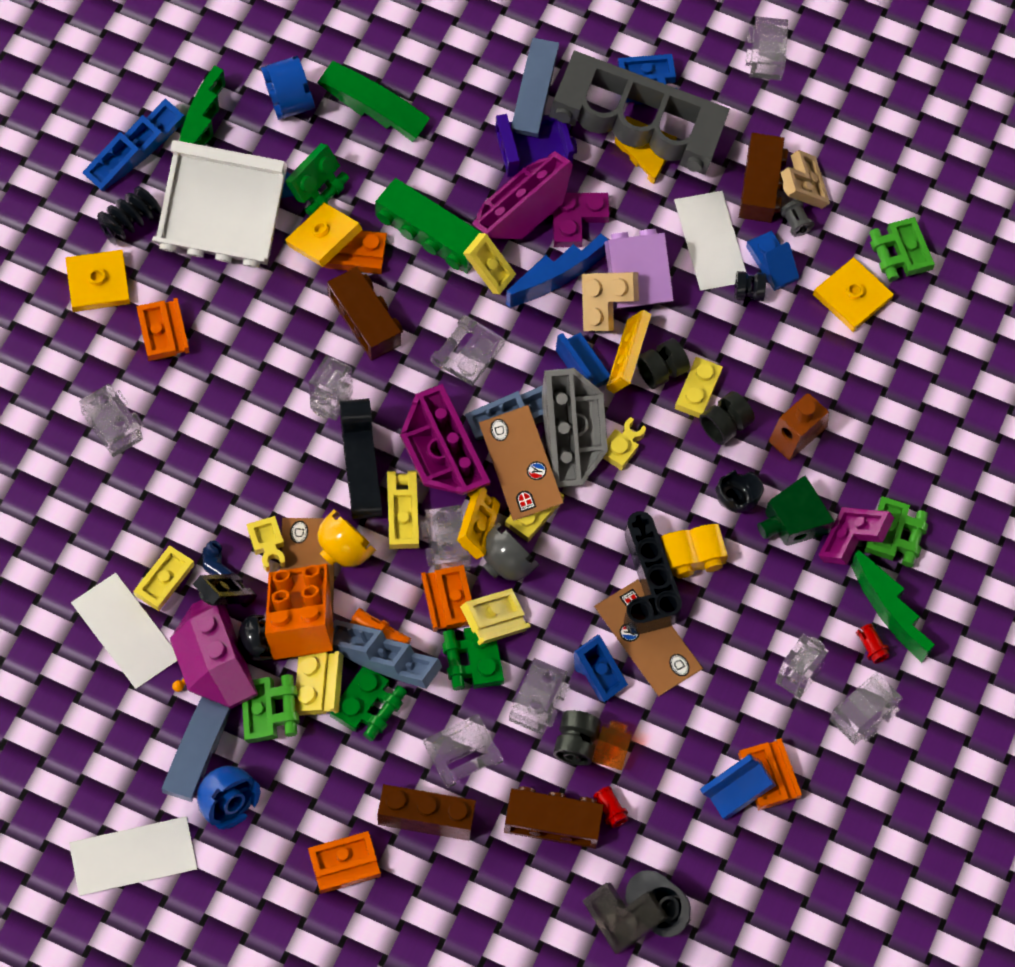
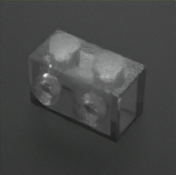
M328 355L325 356L309 381L310 408L316 415L322 418L329 417L336 421L340 415V401L352 400V367Z
M107 384L79 401L82 415L112 457L117 456L143 440L141 428L144 425L136 412L131 414L126 408L128 403L120 390L115 392L111 385Z
M461 505L425 510V521H420L422 538H428L430 548L425 549L428 566H433L434 570L464 565L465 571H470V553L457 541L463 522Z
M534 658L511 707L509 721L543 735L546 726L552 728L558 715V710L554 708L558 700L564 701L570 688V684L566 683L568 672Z

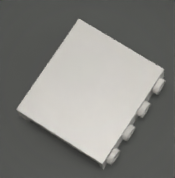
M172 140L170 151L173 153L157 236H153L152 241L160 245V250L176 252V249L180 248L187 250V255L204 258V253L215 255V260L231 263L232 259L243 260L242 265L252 268H259L260 264L268 265L287 171L285 161Z

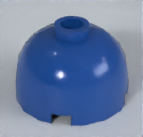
M227 765L216 768L206 774L199 785L196 797L199 811L212 826L215 825L218 829L224 830L236 826L248 817L243 812L250 805L255 808L261 791L260 785L245 770Z

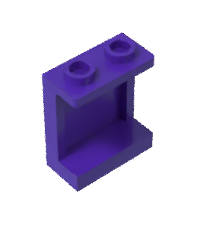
M507 114L496 115L495 132L508 177L515 176L524 167L539 159L547 158L554 151L570 160L573 164V156L577 154V144L575 137L570 138L569 130H571V124L559 122L557 119L545 115L542 117L537 138L512 133V122H509Z

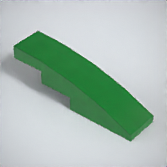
M334 61L330 63L317 82L360 116L366 113L386 129L392 126L412 142L418 137L430 119L388 89Z
M214 65L199 87L188 109L179 141L206 146L212 138V119L219 111L218 94L225 86L223 69Z
M858 550L852 560L851 567L864 594L878 616L895 637L922 663L930 655L935 644L915 628L920 616L900 600L904 588Z

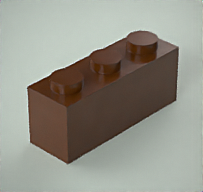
M751 133L738 218L772 223L774 213L780 212L782 196H777L778 189H783L780 169L781 165L786 166L788 149L783 148L784 137Z
M356 266L327 282L328 297L372 361L401 346V333H403V329L398 319L395 317L392 319L387 312L388 306L383 297H377L373 291L374 287L367 274L362 275Z
M383 784L377 813L378 825L470 841L476 800Z
M530 787L511 788L504 833L596 849L604 804H599L595 799L581 797L579 800L570 799L565 794L559 792H549L548 795L536 793V790Z

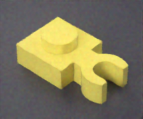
M632 417L626 420L623 433L615 429L608 437V451L603 457L604 460L621 471L637 452L639 444L636 441H640L646 432L644 425L637 432L630 429L634 421Z
M273 516L246 524L255 555L264 553L262 556L264 570L266 572L270 571L268 562L271 559H278L281 567H285V556L282 551L278 550V548L284 547V541L276 517Z

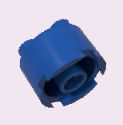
M298 55L261 67L266 88L272 99L278 120L315 108Z

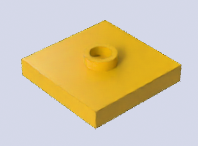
M324 202L285 241L290 248L324 267L363 229L359 222Z
M123 250L65 257L73 312L130 304Z
M854 257L813 292V295L852 332L885 306L894 296L884 284Z

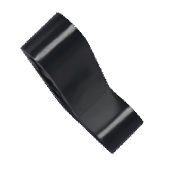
M365 398L340 401L341 430L352 520L382 517L370 400Z
M643 511L634 512L627 521L625 540L645 596L635 598L629 602L624 617V626L630 633L643 634L674 625L679 617L682 600L653 518ZM642 553H651L655 558L647 559ZM660 579L664 582V585H655L651 580ZM667 605L673 608L674 611L665 612L660 607ZM641 613L645 616V619H635L631 614Z

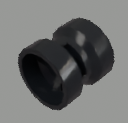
M737 271L734 298L744 300L746 297L753 298L754 301H764L766 273L757 272L755 275H748L744 271Z

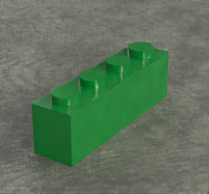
M395 178L375 201V215L383 224L391 225L399 230L406 239L415 240L421 244L428 253L438 255L446 260L447 264L453 269H460L467 274L473 266L464 256L463 252L481 232Z

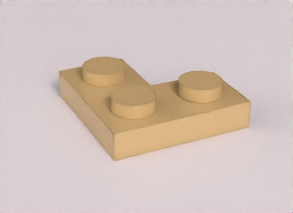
M800 150L790 155L793 168L788 167L780 172L783 180V190L787 196L820 209L829 205L830 201L816 156Z
M638 272L582 274L583 331L614 330L613 302L639 301Z

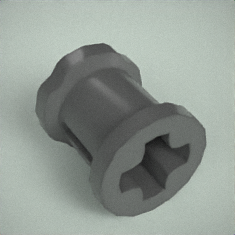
M793 200L785 204L780 210L781 216L786 218L791 227L790 233L793 237L808 233L815 225L814 221L807 217L803 209L804 204L799 200Z

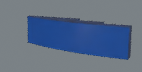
M165 98L147 118L142 115L125 134L119 132L82 173L101 191L106 190L127 175L163 144L184 123L185 115Z
M600 233L582 251L573 244L556 261H552L545 255L507 290L506 305L511 308L535 300L580 276L606 255L604 242L609 239Z

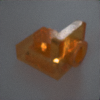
M610 720V724L603 723L592 762L622 770L633 733L627 730V724Z

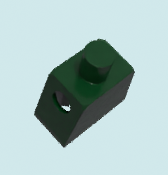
M805 475L768 502L765 511L768 519L758 523L757 527L764 539L778 534L786 546H790L829 534L834 520Z

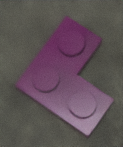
M566 193L564 203L552 213L554 247H571L573 244L576 247H582V223H609L608 193Z
M842 507L818 556L824 563L847 565L859 540L883 543L894 517L889 511Z

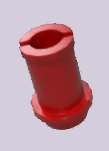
M872 623L861 627L863 632L858 629L856 634L868 652V660L878 664L890 656L888 652L889 646L883 644Z
M610 786L604 787L594 794L595 800L599 804H604L603 812L607 817L605 819L607 825L611 824L612 828H617L628 821L627 809L621 807Z

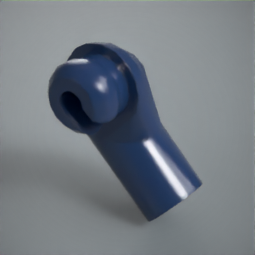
M209 541L202 551L204 570L210 575L234 574L233 571L222 565L221 544L217 541Z

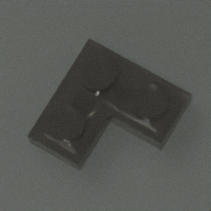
M605 883L582 900L615 954L622 953L669 918L652 891L644 893L626 907L613 885Z

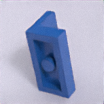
M581 332L569 339L563 333L557 336L555 351L567 368H575L597 388L608 383L609 372Z
M749 754L704 785L700 790L703 795L711 799L724 820H728L777 785L761 760Z

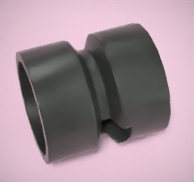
M674 338L657 345L656 351L650 349L640 354L636 364L641 377L651 389L669 382V376L676 378L690 370L688 357L683 347Z
M732 391L718 401V406L713 405L703 412L699 420L706 434L715 443L724 445L736 436V430L742 431L754 422L755 415L743 396Z
M576 710L563 712L559 728L562 735L557 736L553 755L560 761L578 766L590 765L596 747L593 741H596L598 738L601 720L587 712Z

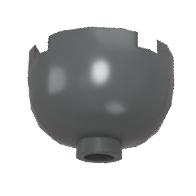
M498 522L486 536L487 551L483 557L487 563L483 567L495 579L499 575L507 581L524 579L540 564L536 560L530 564L528 561L532 556L507 530L501 534L500 531L504 527Z

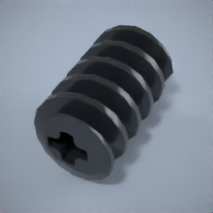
M138 186L134 188V194L130 192L125 194V200L118 199L115 203L116 207L113 205L108 206L106 209L107 213L101 211L98 213L97 218L106 238L112 244L117 245L116 235L123 240L126 239L124 229L134 233L133 223L143 227V216L152 221L153 215L151 211L154 210L161 215L162 209L157 200L147 190Z

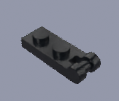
M238 574L200 575L193 583L199 591L200 598L212 606L241 604L243 607H247L257 597V594L251 588H246L242 584L243 580Z

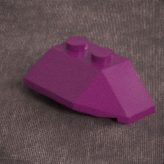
M554 151L547 158L539 159L524 167L482 204L477 213V218L472 223L473 227L481 233L487 234L490 239H523L564 203L573 164L570 160Z
M443 384L415 394L400 437L423 485L460 495H465L490 485L491 482Z
M203 600L192 604L170 637L188 691L231 709L258 696L226 606H212Z

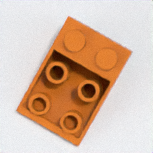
M327 563L269 572L265 636L273 660L333 651L334 627Z

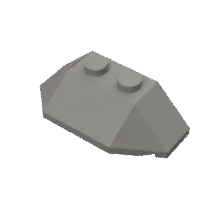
M575 368L544 370L542 407L546 455L558 487L584 485L588 476L608 451L604 393Z

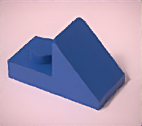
M772 230L747 241L746 248L762 273H766V279L774 291L799 280L791 246L788 242L781 245Z
M597 634L574 651L575 671L586 676L599 700L607 701L628 685L600 635Z

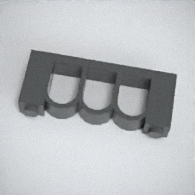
M574 50L554 98L549 117L573 126L578 121L584 129L593 133H607L613 130L614 136L627 146L642 147L649 143L651 150L660 158L669 161L681 160L680 166L692 172L706 175L730 108ZM591 84L622 96L615 110L609 113H601L593 110L588 105L586 97ZM627 98L658 109L654 121L644 127L630 124L623 115V108ZM663 112L695 123L690 136L679 141L666 137L660 129V120Z

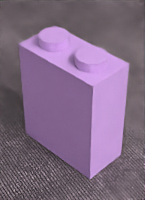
M656 229L640 230V236L629 237L628 232L611 234L612 239L604 242L608 273L638 272L639 301L613 302V310L674 301L665 233H657Z

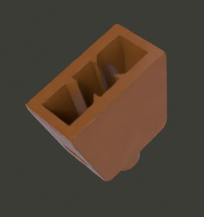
M805 394L779 418L769 443L790 461L828 427V410L811 394ZM792 434V437H793V438L791 439V438L787 437L786 435Z

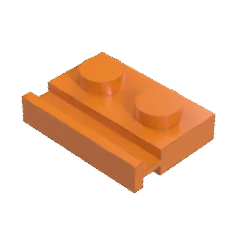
M362 230L325 265V268L349 271L357 266L360 272L382 274L387 233Z
M173 298V301L169 302L164 300L136 306L148 361L177 356V353L185 352V354L190 353L178 298Z
M464 565L434 570L432 573H421L433 632L444 628L452 629L468 626L469 624L460 608L466 601L472 600Z
M781 738L771 743L766 742L739 750L738 756L740 760L749 754L761 760L777 785L755 800L758 811L787 803L789 800L801 798L802 793Z
M369 831L308 848L320 894L381 877V871L377 863Z

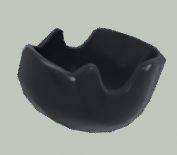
M733 470L719 479L715 491L721 506L735 513H744L756 507L764 492L762 480L754 472L749 471L742 475Z
M250 615L246 617L238 631V644L244 656L253 661L273 659L265 636V623L260 622V619L265 618L264 615Z

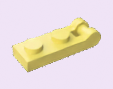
M416 470L407 471V474H396V471H387L389 549L419 548ZM408 485V489L396 490V486Z

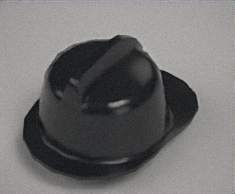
M651 870L638 872L629 880L625 894L628 908L634 916L654 933L661 937H673L680 934L686 928L687 924L691 921L690 901L685 893L664 875Z

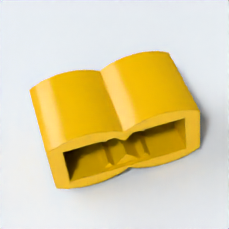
M708 524L691 530L676 531L665 534L660 538L672 574L679 579L693 575L696 570L705 569L706 572H714L726 564L728 555L719 524Z

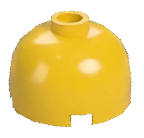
M333 509L320 524L317 533L318 542L323 548L319 554L332 566L336 562L344 567L361 565L371 557L376 549L371 545L366 548L370 542L347 520H344L341 516L336 519L340 514Z

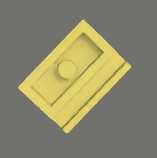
M512 588L466 601L460 606L472 632L476 633L479 638L477 641L478 645L525 632L531 627L523 618L525 614Z
M335 651V653L329 654L323 652L298 656L295 685L297 686L298 696L295 698L296 712H299V716L326 714V712L339 713L344 658L341 652Z

